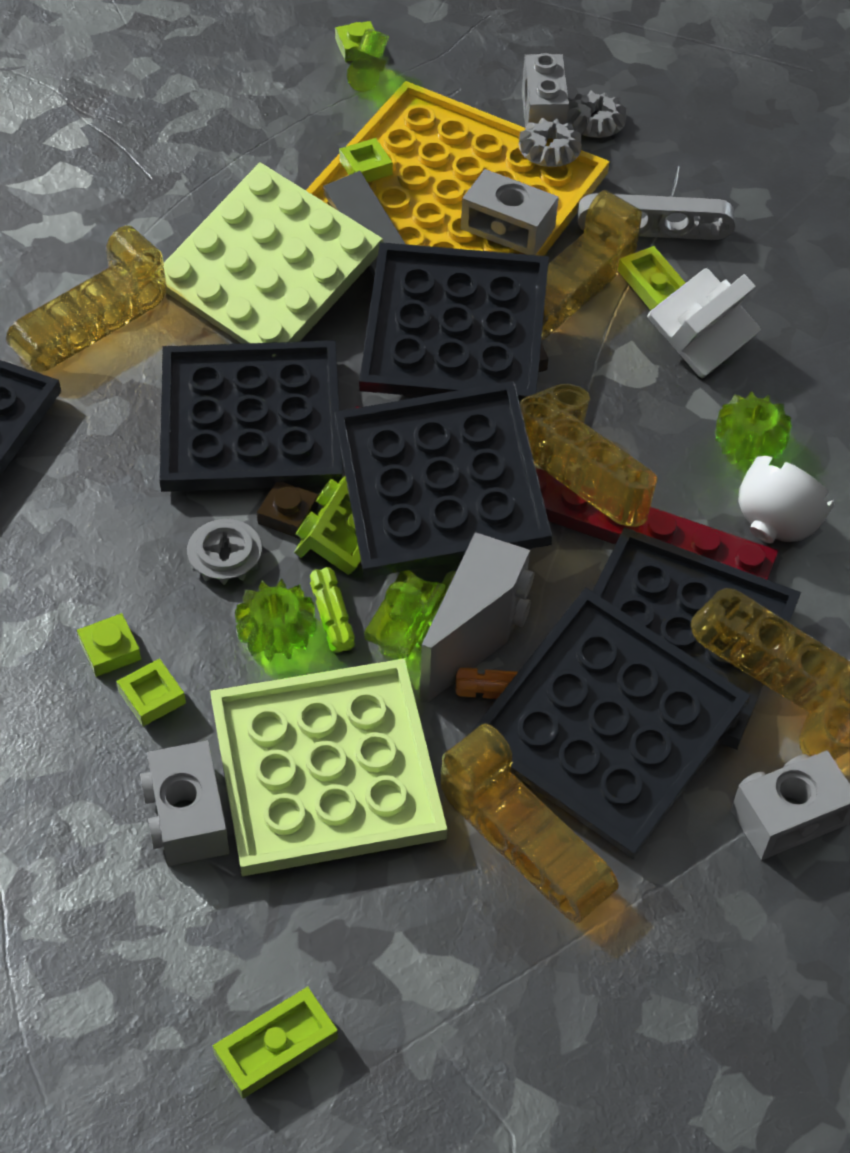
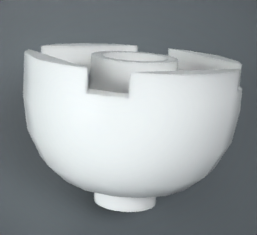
M756 457L742 481L738 498L743 516L751 524L750 532L767 543H773L775 539L783 542L801 541L814 534L835 505L834 500L829 502L824 500L829 491L814 477L795 465L785 462L783 467L779 469L769 465L773 457Z

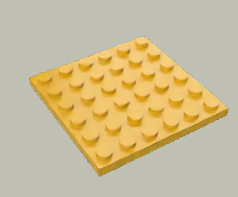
M405 81L346 145L347 147L376 138L392 160L393 175L367 183L407 245L524 254L461 229L462 198L484 169L559 196L555 228L536 255L544 256L578 213L580 200L592 194L608 174L610 162L581 150L579 156L574 161L563 166L547 167L535 164L525 158L519 149L520 132L526 128L408 81ZM548 138L546 146H550L554 139ZM340 153L306 189L307 192L328 205L330 203L324 195L323 186L349 175L340 162Z

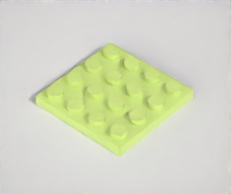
M259 162L151 277L157 287L242 344L300 342L376 259L380 242H383V238Z
M405 658L210 691L242 876L447 839L448 829Z

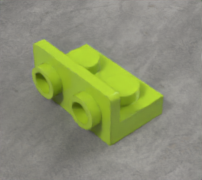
M344 476L338 483L331 479L318 496L316 502L321 504L322 507L317 515L310 512L300 525L296 535L302 539L294 553L302 558L312 549L349 575L356 569L361 558L346 477Z

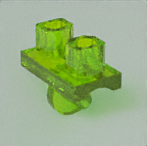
M368 28L365 29L360 47L355 45L350 48L347 59L354 62L347 69V80L356 91H371L379 82V71L384 72L387 69L390 58L383 56L390 37L389 35Z
M409 570L400 572L395 582L390 584L383 602L364 631L365 640L378 645L380 653L396 660L409 657L445 596L446 585L439 582L425 581Z

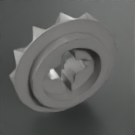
M590 90L587 96L576 94L575 99L569 101L567 123H572L573 130L580 132L582 135L596 138L608 137L618 133L626 123V107L620 104V98H609L607 92L599 95ZM595 111H599L598 114H595L594 117H591L592 113H594Z
M541 118L538 124L530 122L527 124L526 129L520 132L519 149L529 161L541 166L557 167L569 164L581 152V133L573 130L572 123L560 124L558 118L553 122H548L544 118ZM548 138L554 139L550 146H546Z
M219 519L202 525L192 534L187 545V555L192 571L200 572L205 582L214 578L219 579L223 585L226 584L228 579L236 577L244 581L248 571L257 570L260 556L263 555L262 543L258 533L248 524L234 519ZM227 541L231 553L229 559L222 561L219 554L221 548L224 547V542Z

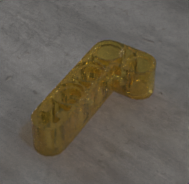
M607 190L601 191L593 199L587 211L584 234L548 264L541 340L550 336L620 274L618 272L619 259L636 252L642 211Z
M120 227L109 237L106 244L109 268L19 318L10 326L6 334L8 346L34 371L45 372L154 309L163 300L167 287L163 255L157 247L134 227Z
M560 384L521 400L520 408L535 464L613 521L621 525L635 527L643 525L647 521L658 481L657 476L649 468L585 424L590 402V395L585 389L572 384Z
M730 588L719 590L692 618L691 629L696 640L707 649L809 712L798 740L803 754L811 757L828 750L834 761L839 759L850 750V661L743 593Z
M486 723L481 724L443 754L441 769L442 791L455 810L552 905L572 922L580 923L619 888L618 880L607 863L511 773L512 751L509 744L493 726Z

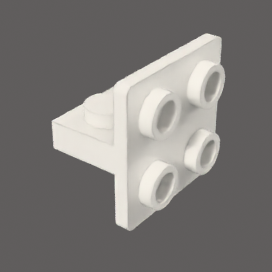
M704 268L647 315L651 323L700 378L706 377L761 330L760 326L740 305L756 287L752 281L743 274L732 284L727 279L720 282L707 268Z

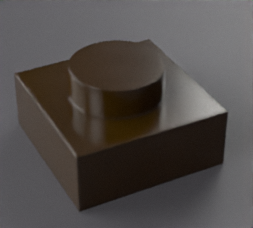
M276 482L257 511L258 524L299 539L300 537L296 535V532L309 513H315L319 506V503L316 502L318 494L285 482Z

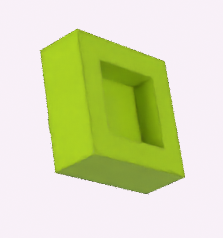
M371 21L354 22L349 25L335 27V40L345 62L381 56V43Z
M376 138L339 149L340 162L349 175L361 171L367 182L393 175V162Z
M122 613L77 629L79 642L95 677L141 660L140 649Z
M160 658L116 681L118 692L142 727L186 704L184 691Z

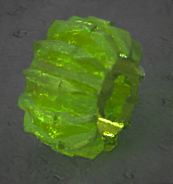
M752 391L746 399L734 394L729 404H723L722 409L718 413L715 441L721 443L722 454H735L736 464L743 459L750 460L753 464L756 457L760 456L773 457L770 462L772 464L777 455L783 454L784 449L788 446L792 427L791 417L785 414L784 404L771 403L770 394L763 399L757 398Z
M282 578L276 587H269L262 580L259 592L245 589L243 603L237 604L235 609V621L238 623L236 625V633L240 643H247V649L250 651L251 656L265 651V657L269 662L277 653H282L290 660L293 655V648L306 651L309 637L314 636V632L317 629L316 618L314 617L315 605L312 598L304 597V591L301 589L300 584L286 589V584Z

